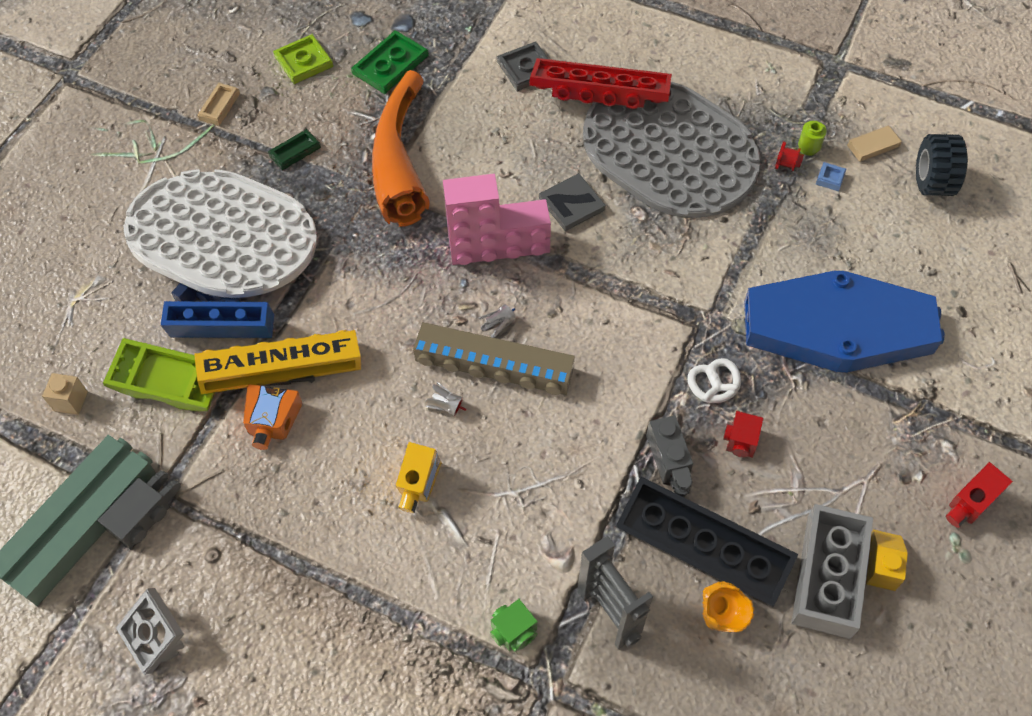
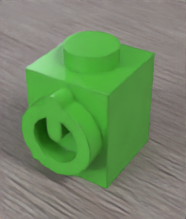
M517 599L508 607L507 605L501 606L492 615V631H490V634L500 647L504 644L508 651L513 649L516 652L523 649L537 636V620L520 599Z

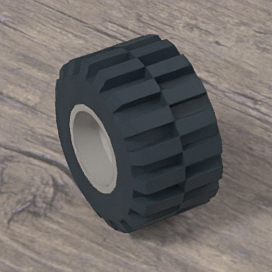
M927 134L924 137L916 160V181L922 195L954 196L961 190L968 165L967 147L962 136Z

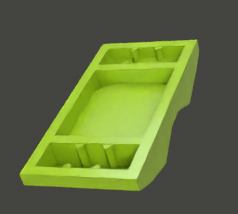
M122 338L103 381L104 386L136 399H153L184 410L208 411L215 392L201 394L197 382L194 355Z

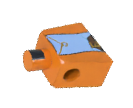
M248 384L243 423L248 434L254 436L253 447L267 450L271 438L280 440L287 438L303 404L298 391Z

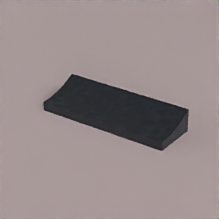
M640 477L615 526L617 529L721 582L725 581L734 584L743 593L771 607L775 606L799 555L643 477Z

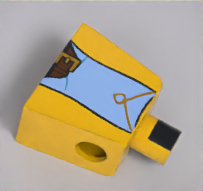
M408 442L396 482V488L402 495L398 507L400 510L415 513L419 500L428 502L442 464L436 449Z

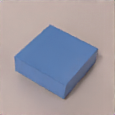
M823 162L815 185L839 192L846 169Z

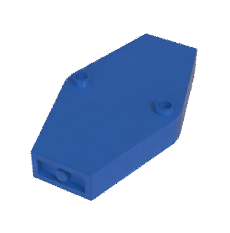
M835 270L748 288L744 301L747 346L835 372L848 373L935 354L940 344H943L945 338L944 330L940 328L941 308L937 307L936 296L847 271Z

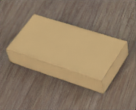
M218 83L197 115L199 120L220 126L239 97V88Z
M888 125L849 140L847 146L858 161L861 162L900 147L902 141Z

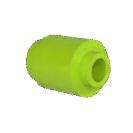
M808 121L804 124L798 141V146L804 155L812 156L820 151L827 133L824 124L818 121Z

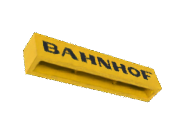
M340 330L336 333L324 335L313 334L304 338H287L283 341L260 342L249 346H233L222 350H205L194 354L197 382L201 394L246 388L248 384L266 385L311 375L318 377L361 370V356L355 330Z

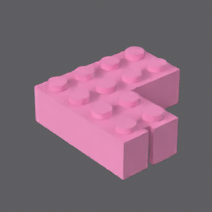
M495 173L443 180L452 265H467L474 262H491L497 259H515L521 256H539L544 253H550L551 222L546 199L499 205Z

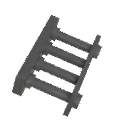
M607 535L582 552L577 592L583 601L589 597L598 600L618 628L615 646L617 649L624 645L629 648L642 638L640 634H642L647 615L650 612L653 596L648 592L639 599L612 563L615 544Z

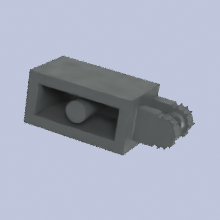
M676 415L649 421L646 437L663 484L670 482L674 492L685 497L689 494L693 483L691 478L693 461Z
M160 470L147 483L138 478L97 521L107 532L131 550L135 544L140 543L145 538L147 531L156 522L161 521L165 517L167 510L170 508L168 502L179 491L181 483L177 480L170 481L158 493V490L168 479V474L165 471Z

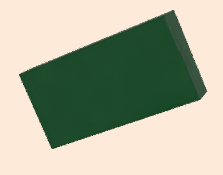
M305 129L269 150L268 154L283 171L320 149L321 145L311 132Z

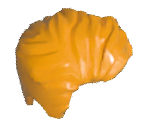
M725 581L717 582L704 588L702 602L704 610L702 614L708 628L721 632H741L750 625L751 620L754 618L753 612L755 609L752 601L739 588Z

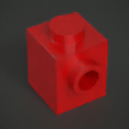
M736 411L732 425L727 424L723 440L728 441L726 451L732 452L738 457L753 458L758 446L763 417Z

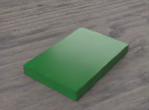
M395 30L351 68V72L354 76L386 94L401 81L407 71L413 70L428 57L429 51Z

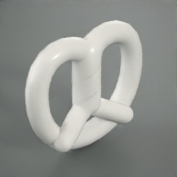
M720 358L712 361L709 365L693 367L688 374V385L694 395L700 400L707 403H721L733 398L738 393L741 386V375L738 367L731 360ZM720 366L727 367L733 376V384H722L716 368ZM703 372L707 374L712 386L706 393L696 383V375ZM719 391H727L723 394L715 395Z

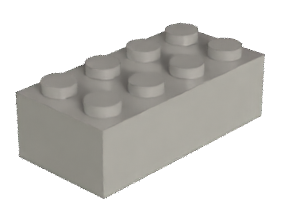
M818 504L813 506L807 517L791 624L851 639L857 633L861 623L873 524L872 517Z

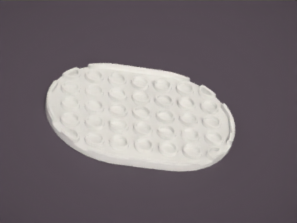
M199 169L181 172L180 176L170 179L165 177L151 184L132 201L127 209L125 224L123 225L126 242L130 251L146 267L202 293L228 298L257 296L283 287L306 269L314 256L317 245L315 223L300 202L283 192L245 176L216 169L214 172H200Z

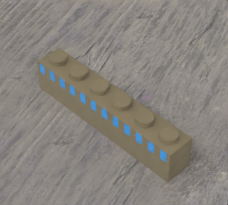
M425 322L421 324L413 347L415 361L424 366L434 365L443 367L451 372L461 371L469 373L477 378L487 377L495 379L500 383L518 384L526 389L536 388L545 390L552 395H567L574 371V355Z

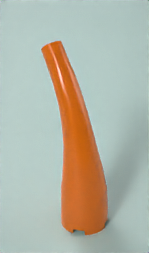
M412 70L405 73L384 107L376 128L372 152V174L377 204L384 220L388 224L390 222L398 223L399 227L409 226L421 220L420 214L425 208L429 210L430 206L429 198L401 140L402 125L406 112L424 83L422 76Z

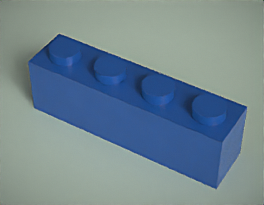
M164 301L161 327L170 338H272L274 313L268 302Z

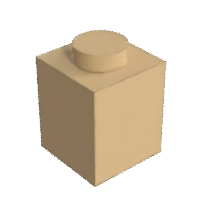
M51 373L42 397L53 411L79 415L88 391L76 376Z

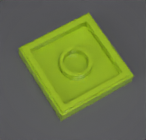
M313 34L273 51L274 57L293 84L334 67L333 61Z

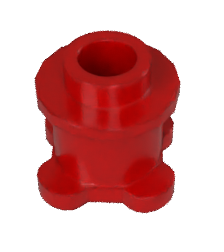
M783 141L775 169L778 170L781 165L791 168V171L794 172L795 167H801L804 154L800 153L801 148L795 150L785 147L787 142Z

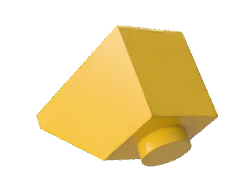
M872 530L866 585L896 591L905 581L908 552L902 536Z

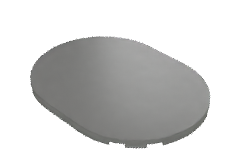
M671 82L668 102L654 103L645 99L644 108L639 107L637 109H630L623 105L607 106L603 103L593 102L586 114L583 126V142L586 153L594 166L640 201L660 212L686 218L708 217L720 214L743 201L756 183L760 166V153L752 139L751 132L734 116L686 86Z

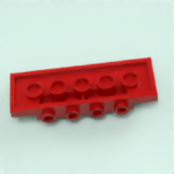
M537 58L530 76L529 86H535L538 89L552 88V97L563 101L573 99L580 100L583 103L598 102L607 106L623 105L630 109H637L639 107L644 108L645 99L654 103L668 102L672 74Z

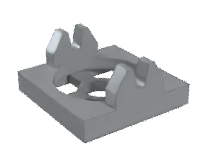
M155 588L146 589L116 627L144 675L153 673L161 662H166L178 655L177 650L185 647L180 640L184 635L183 631ZM152 610H154V612H155L154 616H153L151 619H146V618H148V617H150V616L153 615ZM145 623L149 625L151 630L148 640L143 635ZM160 623L165 628V638L162 644L157 638V627ZM149 644L154 653L146 652L142 645Z

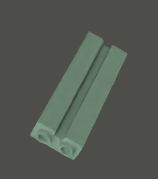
M107 435L0 549V579L38 607L106 531L97 520L138 478L147 483L157 474L151 466L153 461L143 452L138 454L133 451L131 452L132 446L124 439L119 438L116 440Z

